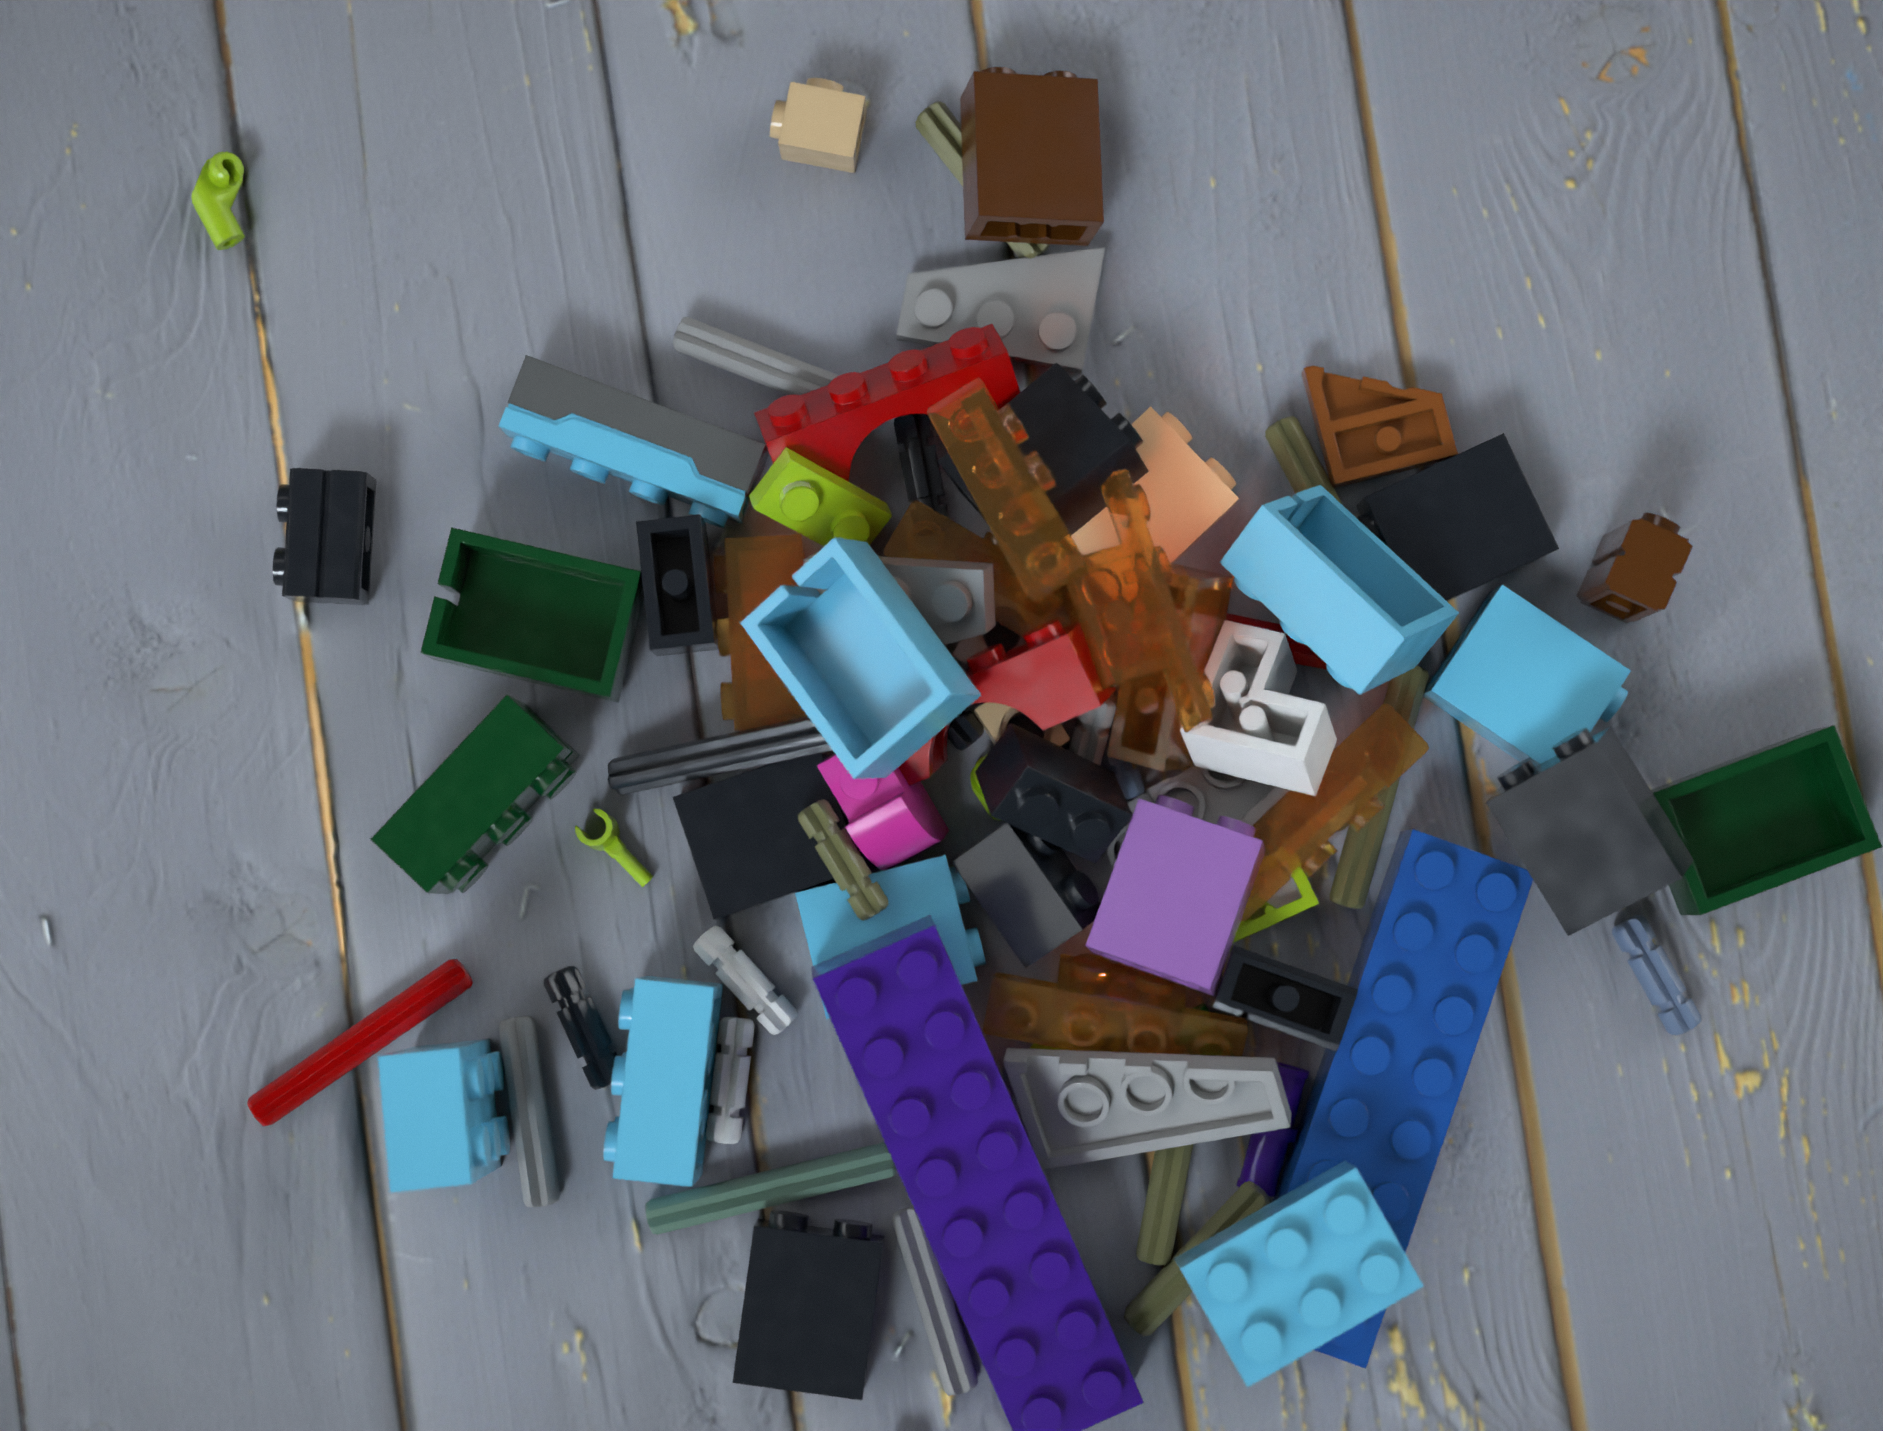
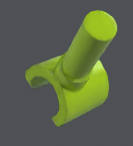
M593 809L598 816L604 819L606 823L605 833L599 839L591 840L589 835L576 825V836L582 843L593 850H604L643 888L654 876L619 839L620 829L617 821L603 810Z

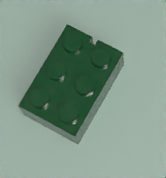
M451 527L437 584L449 592L460 594L457 606L447 599L434 596L420 653L433 660L619 703L644 600L641 571Z
M506 695L370 840L427 894H450L457 889L464 893L488 869L489 865L483 858L490 850L501 842L505 846L510 845L530 825L533 818L527 811L538 799L546 795L551 800L570 783L577 773L570 765L580 754L525 703Z
M1835 725L1806 731L1651 789V792L1693 858V862L1682 879L1669 885L1680 915L1706 914L1882 847Z

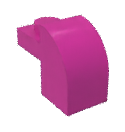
M836 754L822 760L817 765L849 820L845 827L847 832L867 859L879 869L887 870L943 840L949 832L947 825L921 781L909 786L899 768L886 778L853 779Z

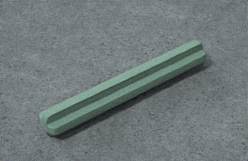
M885 1142L654 1198L645 1204L646 1218L652 1234L658 1235L890 1178L896 1174L897 1169Z

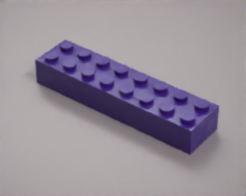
M931 915L812 966L814 984L1012 1431H1082L1143 1404L1144 1401Z

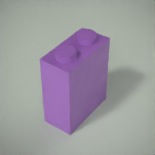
M1158 795L1154 804L1139 798L1089 934L1086 947L1094 954L1214 996L1266 851L1263 840L1254 838L1255 827L1230 817L1219 816L1217 824L1192 817L1195 808L1178 799Z

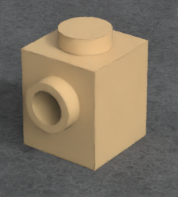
M809 78L806 84L790 82L787 101L776 100L770 125V137L779 139L778 145L781 159L855 173L867 115L865 96L843 92L844 87L841 84L823 78Z

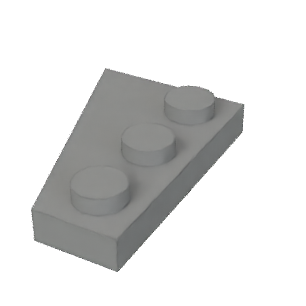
M1105 247L1041 255L1032 259L1026 257L908 273L896 339L933 346L949 340L954 333L964 328H981L993 324L1009 353L1011 361L1046 368L1052 367L1057 362L1064 371L1081 374Z
M813 553L810 556L806 557L804 559V564H806L817 553ZM879 557L944 645L986 634L995 627L993 563ZM816 588L820 594H823L827 590Z

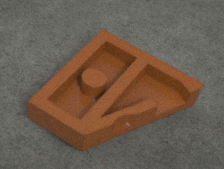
M1309 366L1303 369L1301 373L1327 473L1333 488L1440 463L1458 454L1442 393L1415 387L1409 389L1396 388L1387 381L1364 376L1359 380L1324 372L1325 368L1318 366Z

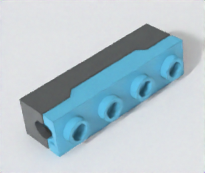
M527 355L524 358L507 402L509 405L505 407L498 426L508 437L513 438L510 448L521 454L545 462L549 452L572 460L569 470L580 476L604 484L608 475L615 476L631 482L629 492L639 498L662 506L665 505L668 497L691 505L689 515L700 514L706 523L724 528L727 519L743 524L749 508V495L757 486L769 456L766 444Z

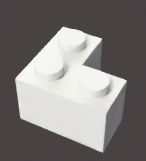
M1224 620L1180 732L1195 767L1316 796L1337 739L1326 704L1288 695L1297 674V668L1285 633Z

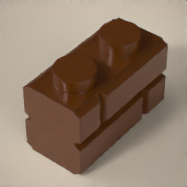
M1643 513L1642 518L1631 520L1602 537L1592 559L1595 567L1587 571L1577 597L1581 601L1580 603L1624 623L1635 622L1666 609L1677 584V581L1672 576L1681 574L1693 546L1688 542L1689 539L1678 535L1680 526L1675 522L1653 513Z

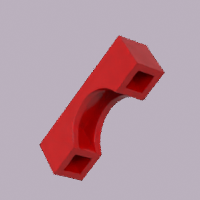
M989 324L981 328H964L954 333L949 340L922 350L912 349L900 352L893 356L888 363L864 372L841 374L828 385L805 394H792L780 397L773 401L769 407L754 412L773 463L785 447L849 482L850 467L856 450L866 436L881 424L903 415L929 414L950 421L968 436L1020 393L1009 353L994 325Z
M1059 619L1048 621L1023 635L1026 644L1008 652H1005L1002 643L990 646L967 658L966 661L970 668L963 670L981 694L972 704L989 702L1012 707L1028 716L1042 730L1101 707L1116 690L1083 619L1064 628ZM950 723L898 767L909 786L931 777L948 760L947 736Z

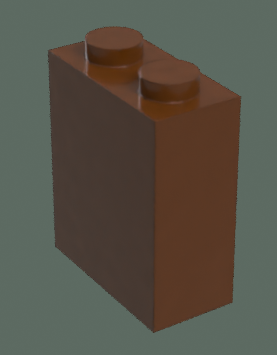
M991 67L981 72L973 71L960 98L965 240L1088 246L1104 223L1098 79L1078 78L1076 74L1069 71H1052L1044 75L1016 74L1014 70L1007 67Z

